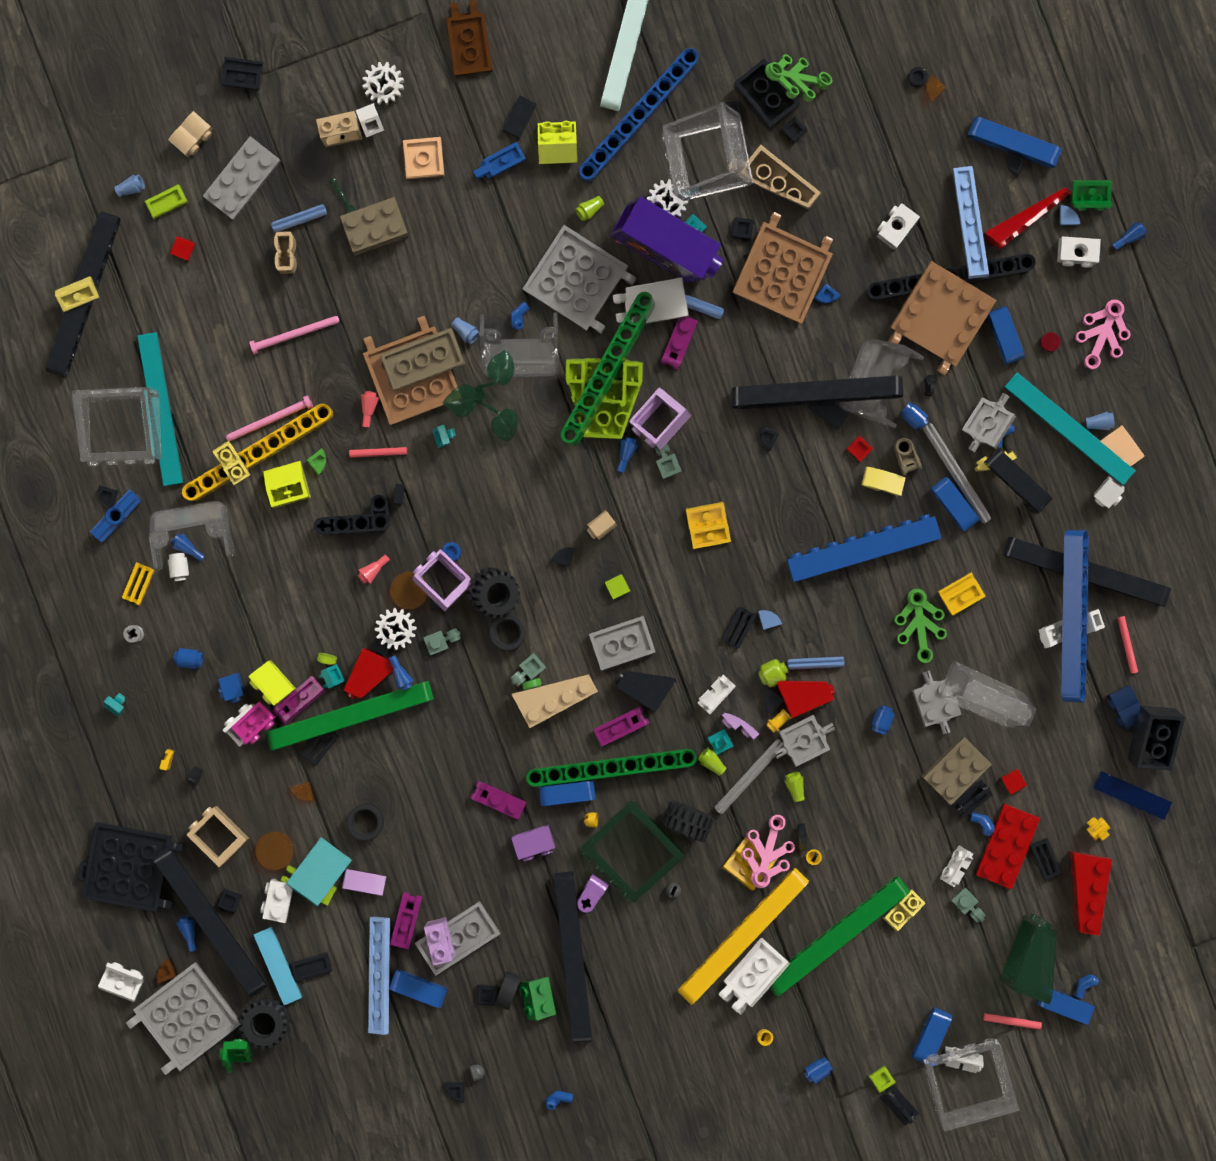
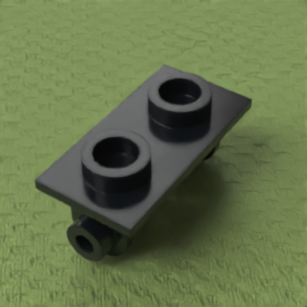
M980 780L963 793L952 805L964 818L993 794L990 788Z
M894 1084L879 1097L904 1126L908 1123L912 1124L916 1120L915 1117L919 1112Z

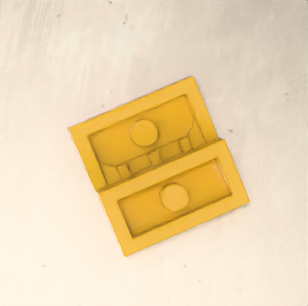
M723 502L686 509L693 549L731 542Z
M745 837L722 868L753 891L756 888L751 881L753 871L747 860L742 858L741 852L746 848L752 849L754 852L753 857L759 867L761 858L753 843ZM745 851V856L747 858L750 857L749 851ZM777 858L769 862L767 870L771 869ZM758 875L757 877L759 882L763 878L762 875Z

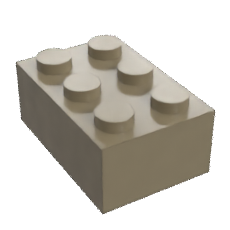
M395 197L340 216L355 256L409 237Z
M961 736L921 777L948 804L952 805L992 764L965 737Z

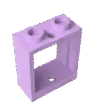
M659 387L629 422L633 426L631 430L639 437L643 435L646 438L644 441L652 448L656 446L661 450L691 415L681 404ZM664 403L678 415L656 439L641 426Z
M440 549L437 553L433 551L426 560L428 562L424 566L420 564L413 571L415 575L412 580L446 611L472 583L469 582L471 578ZM438 560L462 582L445 600L421 579Z
M446 917L428 921L424 926L433 966L453 961L455 951Z

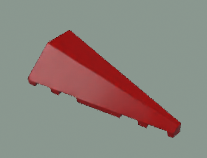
M1066 187L984 232L983 238L991 247L995 245L1000 250L1068 196L1071 191Z

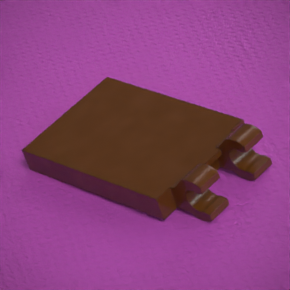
M477 0L469 1L471 13L459 14L458 3L450 4L452 17L446 18L455 76L493 71L484 13H478Z

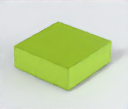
M622 574L605 582L613 599L630 592Z
M885 1065L869 1075L879 1093L896 1083Z

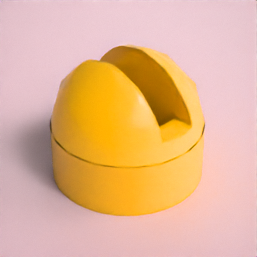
M587 813L584 817V824L590 828H597L598 813Z
M810 850L806 855V860L811 865H818L822 861V854L818 850ZM815 853H817L818 856L815 862H812Z
M767 1029L759 1030L757 1041L761 1045L767 1046L772 1043L773 1035Z

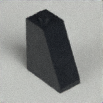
M626 671L625 674L621 672L616 680L619 683L617 688L655 712L676 681L673 677Z

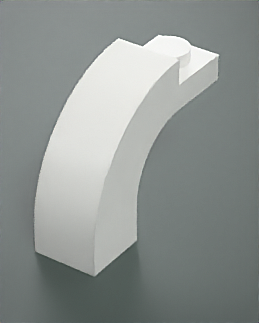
M1099 609L1087 612V634L1105 627ZM1063 620L1042 627L1039 630L1040 640L1044 648L1052 647L1062 642Z

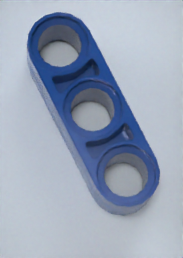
M1004 306L990 311L987 315L1004 363L1007 365L1025 358L1008 308Z
M944 477L931 487L933 494L963 532L980 521L948 477Z
M594 780L539 786L541 806L595 800Z
M401 970L395 971L389 989L437 1008H441L448 991L447 988Z
M1043 986L1037 1001V1005L1087 1025H1089L1095 1006L1045 986Z
M936 1007L931 1010L913 1050V1059L928 1066L933 1063L951 1023V1014Z

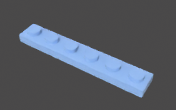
M973 166L953 168L969 279L988 277L989 271Z
M370 917L368 1033L381 1035L389 1033L390 918Z

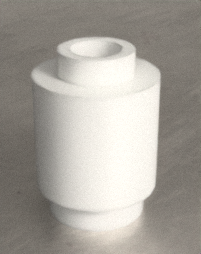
M184 553L170 554L168 560L170 578H174V581L186 580V576H189L187 557H185Z

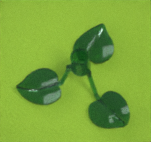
M503 350L488 363L487 374L493 380L492 382L482 385L478 384L477 387L466 384L460 385L442 403L459 417L468 416L474 409V402L488 408L498 415L491 422L494 434L501 440L510 441L518 427L516 412L506 408L500 413V411L482 401L485 397L482 388L495 385L497 382L500 385H506L514 375L513 359L507 350Z

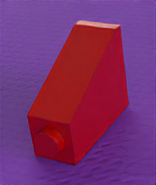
M363 648L344 688V691L348 692L347 696L356 700L358 697L363 698L388 677L394 670L389 659Z
M826 681L777 682V687L791 718L834 700L833 695L836 694L832 684L828 685Z

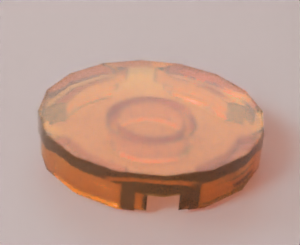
M409 571L403 572L394 578L390 594L398 606L404 609H415L426 601L428 595L412 580L415 574Z
M273 831L266 833L259 839L256 845L255 853L257 860L267 869L278 870L284 868L291 862L294 856V845L288 835L282 832Z

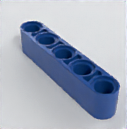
M974 117L968 133V137L1006 152L1010 151L1049 168L1056 167L1062 151L1056 145L981 117Z

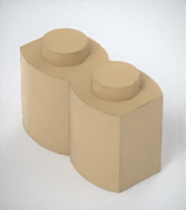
M193 111L168 140L187 157L193 156L199 150V144L211 137L213 128Z
M276 232L274 237V245L277 250L275 266L281 274H293L297 267L294 256L296 240L291 232Z
M605 510L587 524L589 527L587 532L593 539L597 537L600 540L613 530L617 524Z

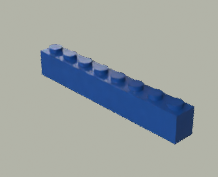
M929 514L918 517L919 521L911 523V520L900 522V527L893 528L890 525L881 528L882 532L875 534L873 530L863 533V538L856 539V536L846 538L843 544L838 545L836 541L826 544V549L820 550L819 547L808 550L809 554L801 556V553L798 552L789 555L790 559L786 560L792 582L941 539L935 516L930 518Z

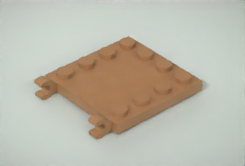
M774 212L770 217L769 223H762L732 293L802 324L833 253L828 252L833 239L826 236L823 238L820 247H817L776 228L781 215Z
M930 261L890 326L895 331L888 342L897 346L902 335L906 336L943 359L936 371L945 376L951 364L957 366L997 300L933 261Z
M425 316L417 318L422 331L381 347L375 348L371 336L364 338L368 351L363 353L390 425L462 399L452 370L396 391L392 389L380 354L436 334L435 326L429 328Z

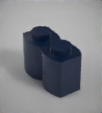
M1126 685L1108 694V700H1106L1110 710H1114L1117 715L1115 717L1116 723L1120 728L1123 727L1124 730L1136 725L1141 706L1132 687Z

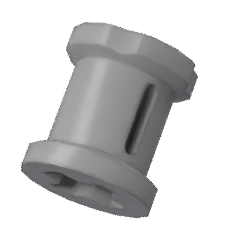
M131 625L125 628L123 635L126 641L133 643L141 641L144 637V632L140 626ZM130 631H135L138 634L137 637L132 638Z

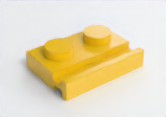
M972 572L938 591L951 616L986 597Z

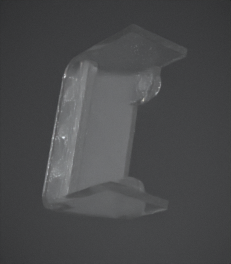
M554 313V327L543 328L539 332V339H501V333L498 330L492 328L485 329L484 314H480V347L483 374L492 378L556 375L559 371L557 313Z
M869 338L861 346L849 379L891 376L893 369H903L910 357L923 360L924 356L905 345ZM881 400L840 402V407L847 412L881 425L893 428L897 426V424L885 418L887 409L884 405L880 404Z
M211 501L154 512L150 517L149 543L154 569H164L160 548L168 544V531L205 524L209 536L213 538L223 537L226 556H235L225 504L220 501Z

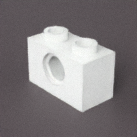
M902 203L899 207H893L888 214L891 218L887 223L883 221L877 229L879 231L877 238L893 250L898 247L920 218V216ZM892 222H899L901 229L895 230L892 227Z
M1062 236L1058 241L1057 262L1062 263L1063 266L1082 264L1081 267L1092 268L1093 265L1099 263L1101 239ZM1075 248H1079L1082 250V257H1077L1075 255Z

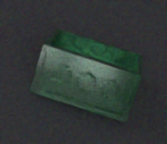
M632 798L621 806L581 845L583 855L588 860L592 858L596 862L594 866L602 874L606 872L610 877L608 879L615 888L619 886L623 890L621 894L628 901L632 899L634 903L685 857L684 852ZM630 812L674 855L636 891L592 848Z
M1031 913L1030 916L1024 915L1000 979L1013 991L1050 1005L1053 996L1057 931L1052 928L1053 925L1048 921Z

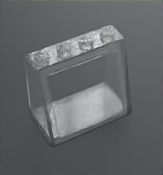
M724 102L662 126V138L666 144L667 151H665V155L669 161L670 168L668 171L673 182L672 192L674 196L682 201H687L753 184L740 114ZM721 127L729 171L689 186L680 137Z
M139 387L72 391L81 462L87 463V466H99V462H106V465H118V461H125V464H136V461L143 460L144 464L155 463V460H161L158 390ZM140 399L147 451L91 453L89 402Z
M956 661L952 662L938 696L1004 727H1030L1037 710L1023 692Z
M989 1038L984 1040L982 1044H968L964 1046V1049H950L946 1051V1054L939 1056L938 1054H932L923 1060L937 1119L944 1132L1019 1111L1002 1046L998 1039ZM992 1050L1003 1097L944 1113L933 1066Z

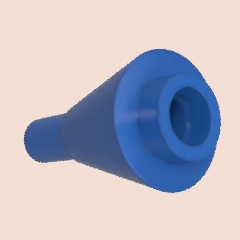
M1135 221L1122 238L1112 245L1115 250H1118L1125 244L1145 238L1147 230L1141 222L1137 224Z
M627 436L625 439H621L620 462L617 471L624 473L627 462L639 446L636 443V439Z
M177 533L171 541L173 549L192 555L200 562L205 556L195 549V546L184 533L181 536Z
M396 655L390 657L389 661L394 669L397 689L401 688L404 691L412 687L411 683L414 680L400 666Z
M190 915L182 916L176 922V925L187 941L189 952L197 950L194 941L195 919L190 917Z

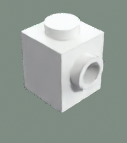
M374 103L356 110L366 137L384 131Z
M1109 475L1094 492L1095 501L1102 507L1107 506L1110 508L1112 505L1116 506L1122 499L1120 495L1124 492V486Z

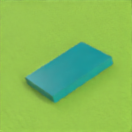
M320 838L286 885L317 907L352 860L323 838Z

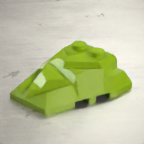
M602 358L566 360V381L570 387L571 398L575 406ZM627 359L623 362L618 375L583 437L622 439L643 382V362ZM606 366L604 373L611 372L613 367ZM598 382L594 389L600 390L603 387V383ZM589 399L585 402V406L590 407L594 404L593 399ZM584 416L578 417L579 423L584 421Z

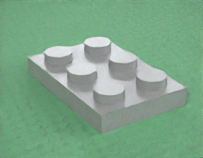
M644 616L589 634L601 670L655 653Z

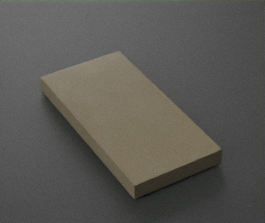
M452 328L380 354L393 391L465 364Z

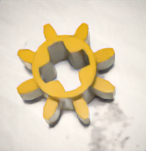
M1093 817L1087 822L1090 827L1086 831L1095 841L1098 838L1103 841L1109 836L1107 831L1110 829V826L1103 818L1100 817L1097 820Z

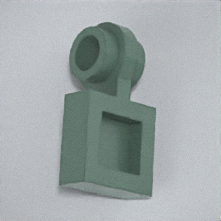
M668 444L661 450L655 446L658 456L662 455L663 457L656 461L663 479L682 472L676 455L667 456V452H670Z
M455 628L446 632V637H444L442 630L424 637L430 655L448 649L446 641L449 640L452 643L461 639V632Z
M533 653L519 665L524 672H516L510 678L512 680L511 683L518 687L526 680L524 678L526 674L532 680L546 667Z
M966 887L961 889L951 899L964 915L971 910L970 916L977 923L985 920L984 917L986 915L979 907L974 908L979 901Z

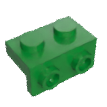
M1073 180L1071 204L1077 210H1087L1088 208L1107 210V208H1112V181Z
M549 977L520 982V994L524 1001V1013L528 1020H540L556 1015Z
M235 1039L233 1042H224L223 1048H220V1060H222V1065L226 1068L227 1073L232 1072V1062H252V1053L247 1041Z

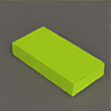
M178 184L146 200L145 203L153 219H156L188 203Z

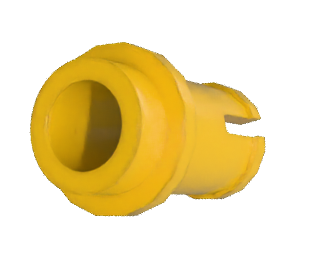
M782 709L772 720L769 719L766 725L773 733L778 732L779 728L791 717Z

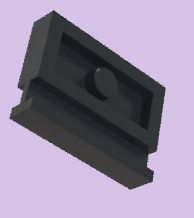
M224 57L222 86L260 91L263 62Z

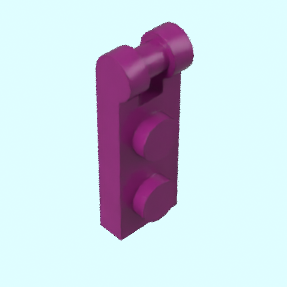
M690 317L678 318L660 364L665 366L668 364L673 366L675 370L679 369L698 323L697 320ZM671 352L678 355L677 359L669 357Z
M311 676L273 709V713L281 718L280 721L284 726H287L298 714L321 696L325 690L315 677ZM289 708L290 711L286 714L285 709Z
M639 706L594 728L593 730L601 746L649 724L648 718H645L643 714V707ZM636 715L639 722L633 724L631 717Z
M477 780L475 785L477 787L470 796L472 800L519 820L526 801ZM483 790L489 792L486 798L481 796Z
M407 892L403 893L390 945L405 949L410 948L423 896L419 895L416 897L411 896ZM407 903L414 904L413 910L406 908Z

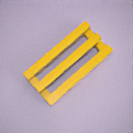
M136 562L122 598L141 605L155 570ZM139 568H142L132 594L128 596ZM146 571H149L147 578L144 582V585L142 587V590L139 594L138 599H135V596L144 577V574Z

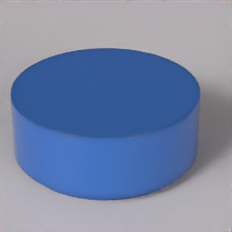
M449 542L442 548V551L452 561L458 560L461 556V548L454 542Z

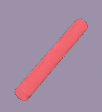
M407 447L349 450L350 458L407 455Z
M1125 616L1118 617L1130 673H1137L1138 669Z
M987 1013L983 1015V1021L1041 1030L1042 1022Z

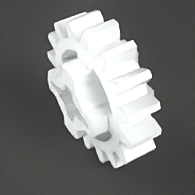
M378 62L377 68L371 65L372 71H365L368 77H363V81L366 84L362 86L363 89H368L365 92L366 96L372 95L370 98L372 102L377 99L379 105H381L382 101H385L386 105H388L390 99L395 102V96L401 97L399 90H404V86L400 83H403L404 79L400 77L401 71L395 72V65L389 68L388 62H386L385 66ZM390 73L395 77L396 82L390 80ZM383 80H386L387 84H384V86L381 88L380 83H383ZM371 85L377 88V94L371 89Z
M668 179L667 184H664V181L661 180L660 186L654 184L655 190H649V194L652 197H647V200L653 204L660 205L668 213H670L674 206L678 207L670 214L673 216L677 215L680 218L682 216L680 211H686L683 205L688 204V201L684 200L688 194L682 193L684 187L678 188L677 181L673 185L670 179ZM665 189L664 193L656 196L659 191ZM672 190L676 191L679 197L675 196ZM667 193H669L670 197L668 208H666L665 201H663L666 199Z
M396 608L393 609V613L386 610L387 615L380 614L382 620L376 621L379 628H375V631L380 633L376 638H382L381 645L387 643L388 649H390L391 645H394L395 650L398 649V645L405 648V642L411 643L409 637H415L412 630L417 628L411 625L415 620H409L410 613L404 615L403 609L400 613H397ZM397 616L395 621L386 622L388 618ZM403 619L408 624V630L402 625ZM398 624V628L404 632L393 634V630L390 627ZM383 628L389 633L388 639L383 634ZM405 636L403 640L395 642L396 637Z

